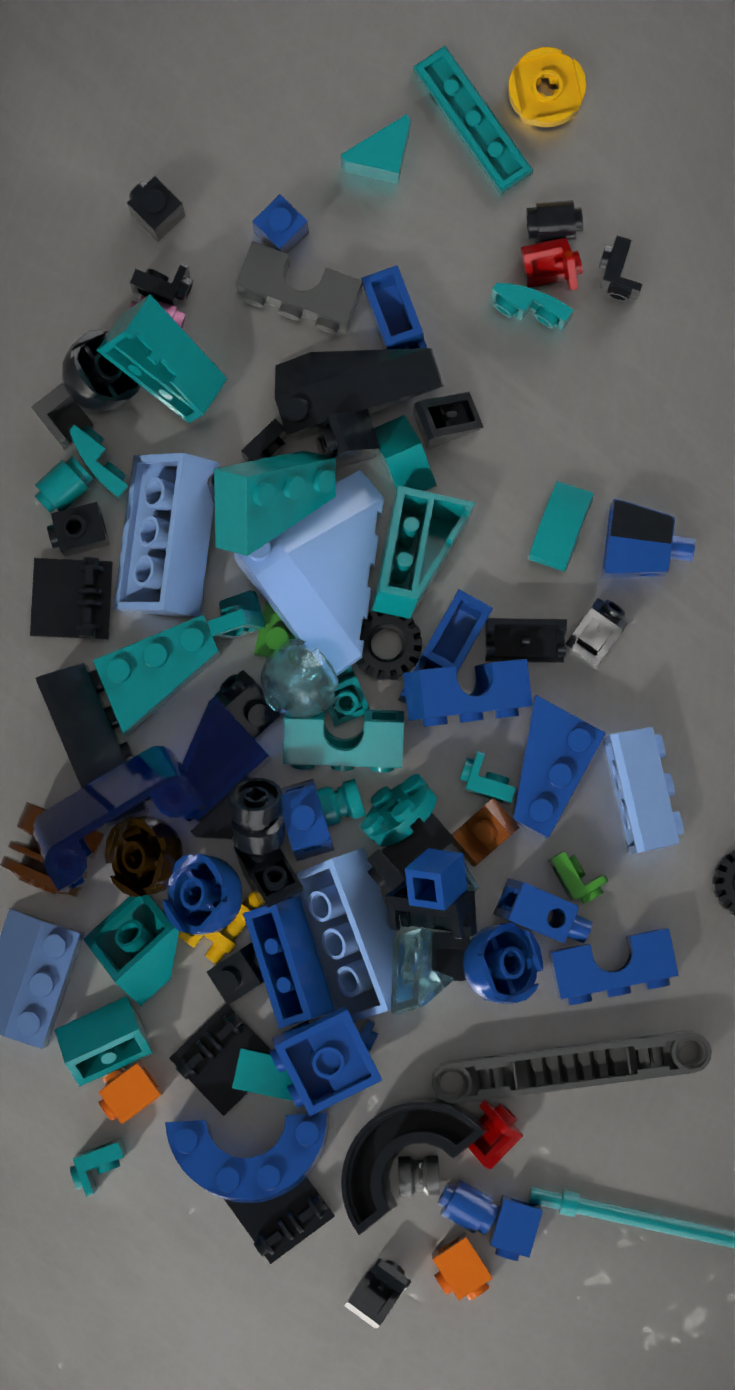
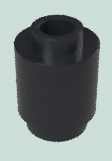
M573 200L536 203V207L526 208L528 239H538V242H547L566 237L567 240H575L576 231H583L582 208H574Z

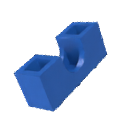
M527 659L492 662L474 666L476 684L470 695L466 694L458 684L456 666L403 673L408 720L423 719L424 727L448 724L447 716L459 715L460 723L484 720L483 712L495 711L496 719L519 716L518 708L533 706Z
M669 928L626 936L629 950L627 961L621 968L614 971H604L595 963L591 944L548 951L558 998L561 1000L568 998L569 1005L592 1001L591 994L607 990L608 997H615L631 993V985L646 983L647 989L669 986V978L679 976Z

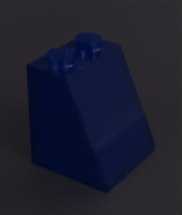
M216 696L207 704L170 789V792L176 797L171 803L172 806L189 822L194 818L201 822L230 795L231 789L237 783L253 778L272 761L266 751Z

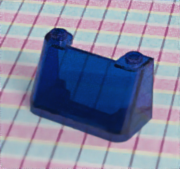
M154 746L146 749L43 811L36 818L33 824V834L47 873L59 892L69 893L86 882L83 875L87 869V858L93 855L83 837L147 798L151 797L157 809L163 815L170 818H180L188 815L192 819L208 809L180 760L171 749L165 746Z

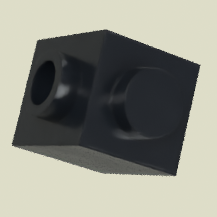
M156 176L148 183L145 180L140 182L129 194L130 200L127 202L131 216L157 242L186 216L182 202Z
M97 502L51 513L53 524L47 526L52 548L59 547L60 552L65 557L110 545L101 507Z

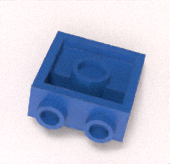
M346 1006L312 1023L307 1020L272 1038L275 1047L269 1051L279 1073L287 1071L292 1081V1084L288 1085L287 1089L296 1107L304 1105L309 1116L382 1081L381 1075Z

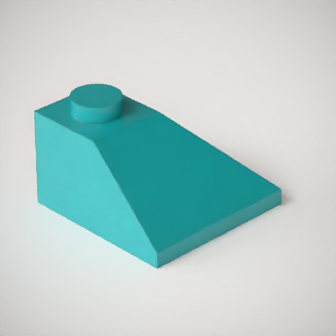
M150 895L129 896L83 940L114 982L142 1006L171 979L179 931L169 922L166 914Z

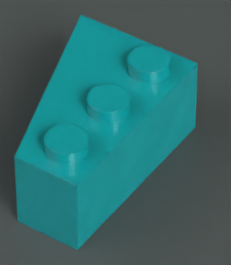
M150 294L120 315L97 349V352L188 423L206 413L228 379Z
M303 450L215 468L216 548L249 556L336 497V458Z
M398 486L391 506L372 611L411 619L466 527L475 502Z
M201 615L97 658L93 662L122 733L128 737L141 723L164 706L178 691L186 687L216 661L221 654L214 637L211 636L205 616Z

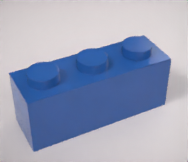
M300 896L283 900L269 908L263 906L243 913L279 1029L335 1011Z

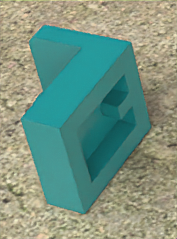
M252 590L221 600L219 602L221 616L207 621L211 636L234 639L266 627L257 593Z
M477 751L474 759L467 757L460 780L467 782L464 791L488 799L494 797L497 802L510 805L516 787L508 785L510 779L492 772H487L485 778L478 776L485 753Z
M122 1138L78 1153L73 1158L75 1165L70 1167V1173L77 1190L83 1188L86 1197L95 1194L97 1191L91 1169L96 1168L97 1173L101 1174L120 1166L119 1159L127 1154Z

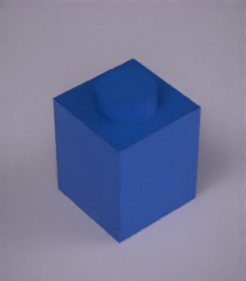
M281 194L252 221L254 233L268 247L287 254L309 234L308 221Z
M428 848L405 868L410 906L445 911L467 891L464 853Z
M502 1195L499 1204L500 1209L489 1238L490 1246L496 1248V1255L506 1259L518 1261L520 1255L529 1258L543 1210L541 1206Z

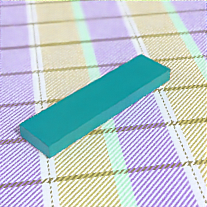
M443 46L413 67L415 75L500 195L533 174L532 167L446 46Z

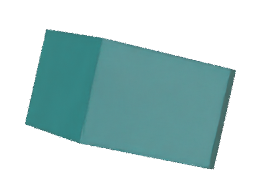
M408 115L402 116L342 153L340 158L341 167L344 172L398 184L410 135L411 120Z
M405 415L374 428L380 445L378 453L396 491L398 486L427 491L437 486L422 443Z

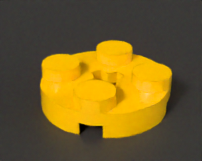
M541 47L527 52L514 67L509 77L508 96L514 111L520 116V119L527 125L555 127L566 123L578 114L586 93V77L581 65L574 58L572 60L569 56L563 54L562 50L554 47ZM542 79H548L550 84H557L558 89L552 92V96H545L544 93L537 91V88L541 86Z

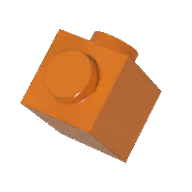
M139 1061L127 1071L121 1067L102 1079L106 1086L99 1091L103 1099L98 1103L111 1121L117 1118L123 1124L164 1092L144 1064Z
M465 1232L431 1254L432 1260L439 1269V1272L434 1274L446 1295L453 1292L458 1300L465 1296L469 1300H473L489 1289L487 1282L493 1279L491 1272Z

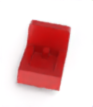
M566 237L520 247L524 279L528 288L566 280L570 291L578 289L576 275L583 273L581 258L578 251L572 252Z
M484 1100L479 1105L485 1113L480 1120L490 1130L472 1144L469 1150L484 1167L491 1170L524 1135L514 1125L518 1121L517 1117L505 1105L500 1103L498 1106H495Z

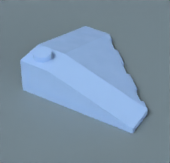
M361 469L336 483L335 498L249 556L233 552L236 564L330 681L360 660L363 655L364 641L360 640L362 620L368 619L372 589L367 587L370 566L375 567L379 535L375 534L377 515L383 514L384 497Z

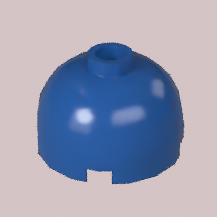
M188 854L175 862L173 874L169 879V885H167L169 886L168 900L163 899V908L169 922L178 931L194 935L220 932L233 922L241 909L243 899L242 883L237 872L225 860L207 854Z
M502 923L481 929L470 940L464 952L463 970L465 979L470 988L486 1001L500 1004L518 1003L527 1000L538 988L539 983H534L537 978V972L543 971L540 946L529 930H521L518 926H515L517 925L515 923Z

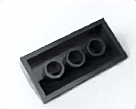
M82 663L36 677V682L97 827L107 829L125 821L127 818L149 811L146 802L152 799L143 777L136 780L130 765L135 764L136 759L129 743L126 741L121 744L115 729L119 728L120 725L112 706L105 707L100 693L105 691L97 670L90 671L89 667Z

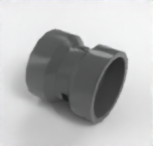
M438 1155L425 1156L422 1160H414L410 1156L398 1157L400 1197H411L415 1192H424L427 1196L440 1195ZM419 1169H422L423 1183H419Z

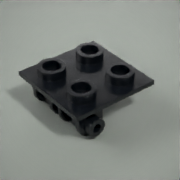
M84 557L83 560L34 558L30 636L109 640L113 561H99V558Z
M225 1004L169 1059L176 1066V1070L186 1080L189 1079L209 1102L225 1116L248 1093L247 1091L232 1088L240 1049L243 1048L270 1054L269 1051L271 1049L229 1005Z
M308 1177L293 1190L268 1201L240 1203L225 1200L253 1239V1244L262 1257L265 1256L270 1264L335 1217Z

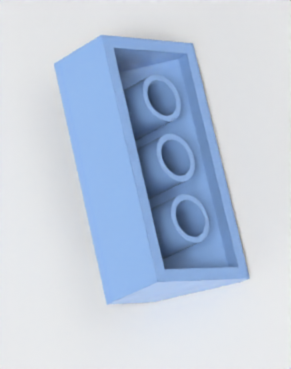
M187 453L133 455L113 604L114 610L178 618H196L200 616L214 503L207 482L208 478L214 473V469L219 468L220 462Z
M364 847L295 873L304 890L287 898L300 896L335 1011L346 1006L354 1022L389 1011L420 997L397 934L389 926L388 910L379 886L367 873L372 867L367 860L368 857Z

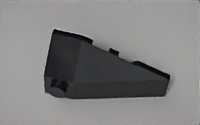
M431 348L309 352L275 365V401L286 436L297 439H304L319 433L327 416L330 414L369 411V414L444 386Z

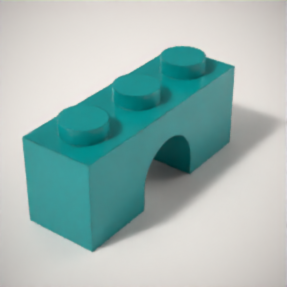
M286 707L284 715L283 764H292L293 768L300 770L313 769L315 765L331 766L332 769L337 771H350L355 767H371L372 771L381 773L391 772L394 768H402L404 711L365 709L362 730L352 738L342 739L335 737L328 731L325 724V708Z

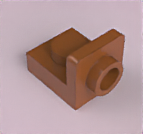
M493 797L452 834L454 837L452 844L460 853H464L466 860L475 867L520 827Z

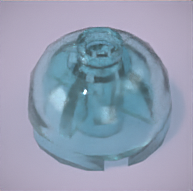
M289 639L273 651L265 660L260 675L262 691L267 705L279 714L293 718L315 717L337 702L339 697H335L334 690L339 687V680L332 665L317 648L310 652L305 647H302L306 641L301 639Z

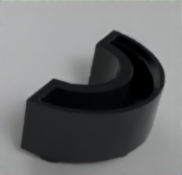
M435 1099L405 1102L389 1108L372 1118L363 1126L352 1141L342 1169L341 1189L344 1207L358 1235L368 1230L398 1205L391 1193L389 1174L394 1159L403 1148L411 1144L426 1143L441 1148L451 1158H455L490 1130L486 1124L476 1115L459 1105Z

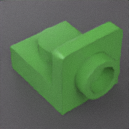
M565 851L547 860L570 901L580 898L582 903L585 904L604 893L601 886L608 882L606 875H600L590 882L583 884L580 878L585 876V872L575 855L568 857Z

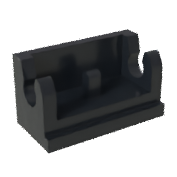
M487 618L485 623V662L527 659V662L564 663L566 656L565 634L567 632V619Z
M406 883L396 892L392 890L385 895V903L388 906L389 926L393 930H400L401 921L402 927L409 928L410 926L450 931L455 939H464V934L465 936L472 937L477 933L475 891H465L445 911L410 906Z

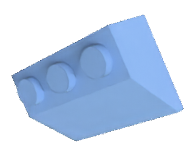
M653 727L608 735L603 739L629 855L680 844L678 836L684 834V829L679 811L673 812L669 797L675 796V790L670 773H663L660 758L666 757V752L661 734L655 735Z

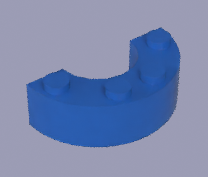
M316 1113L312 1116H309V1114L286 1115L284 1131L276 1145L264 1154L251 1158L234 1157L221 1150L213 1140L210 1124L206 1120L165 1122L168 1143L177 1163L194 1182L204 1190L222 1199L240 1203H257L275 1199L288 1193L309 1176L324 1151L328 1136L329 1117L327 1113Z

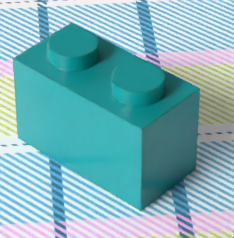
M128 996L54 1029L64 1063L79 1087L152 1054L142 1021Z

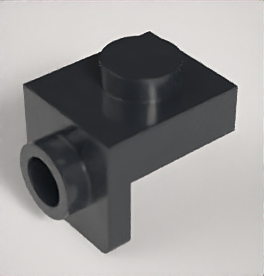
M617 235L613 247L605 245L598 268L605 269L600 289L607 291V296L618 301L628 302L630 298L637 300L643 284L620 277L632 240Z
M244 670L228 677L221 684L220 690L215 694L217 700L253 739L283 714L264 690Z
M252 942L206 972L227 1005L264 982Z
M378 1258L367 1269L344 1306L377 1329L381 1326L400 1295L409 1287L411 1280L404 1276L405 1272L398 1264L390 1260L384 1261Z

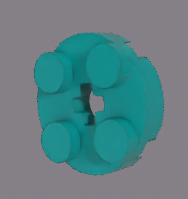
M414 774L392 789L388 786L379 789L372 796L371 803L374 806L370 809L360 827L379 846L387 847L394 845L414 832L410 825L418 818L423 822L427 820L435 808L437 796L420 774Z

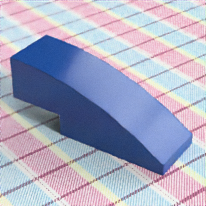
M398 265L362 277L363 288L384 350L427 348L424 333Z
M458 589L413 671L456 666V673H458L493 607ZM404 687L398 701L407 705Z

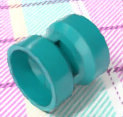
M355 778L344 781L336 791L329 786L317 789L328 827L339 824L342 816L353 819L366 816Z

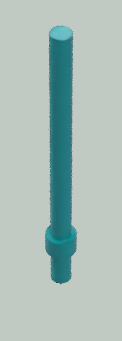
M534 1187L530 1189L528 1203L558 1209L559 1214L575 1217L576 1214L735 1248V1232L588 1200L580 1198L579 1193L563 1190L561 1194Z

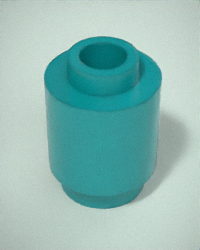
M71 456L66 462L61 460L35 484L39 489L35 498L49 513L55 509L58 511L66 510L89 489L87 484L93 478Z

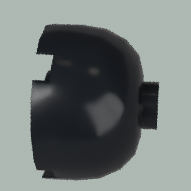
M105 330L88 331L71 345L62 364V380L69 395L84 408L94 411L114 410L122 406L138 393L141 387H138L139 384L97 352V349L109 332Z

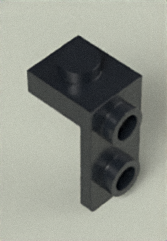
M433 813L425 822L418 818L410 825L414 831L410 836L382 850H376L367 858L368 862L373 866L367 873L382 890L389 885L396 892L406 883L405 868L428 848L444 850L454 841L452 834Z

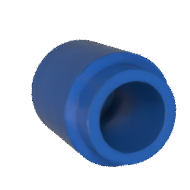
M461 1179L455 1185L448 1182L437 1204L443 1206L440 1215L473 1234L478 1231L485 1235L491 1228L500 1209V1206L493 1203L492 1197Z

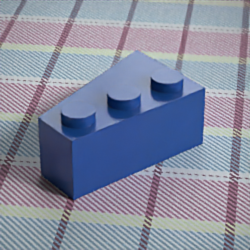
M535 695L532 699L533 706H531L511 818L520 826L544 839H548L606 733Z

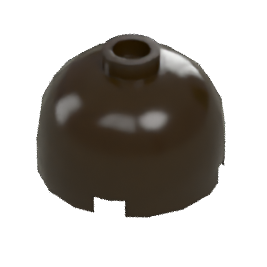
M138 816L127 818L124 822L117 823L112 827L106 840L105 861L106 864L112 863V869L115 874L110 876V878L122 893L132 897L156 894L168 888L169 886L167 885H169V879L173 874L175 862L184 856L183 845L178 833L168 823L155 817Z

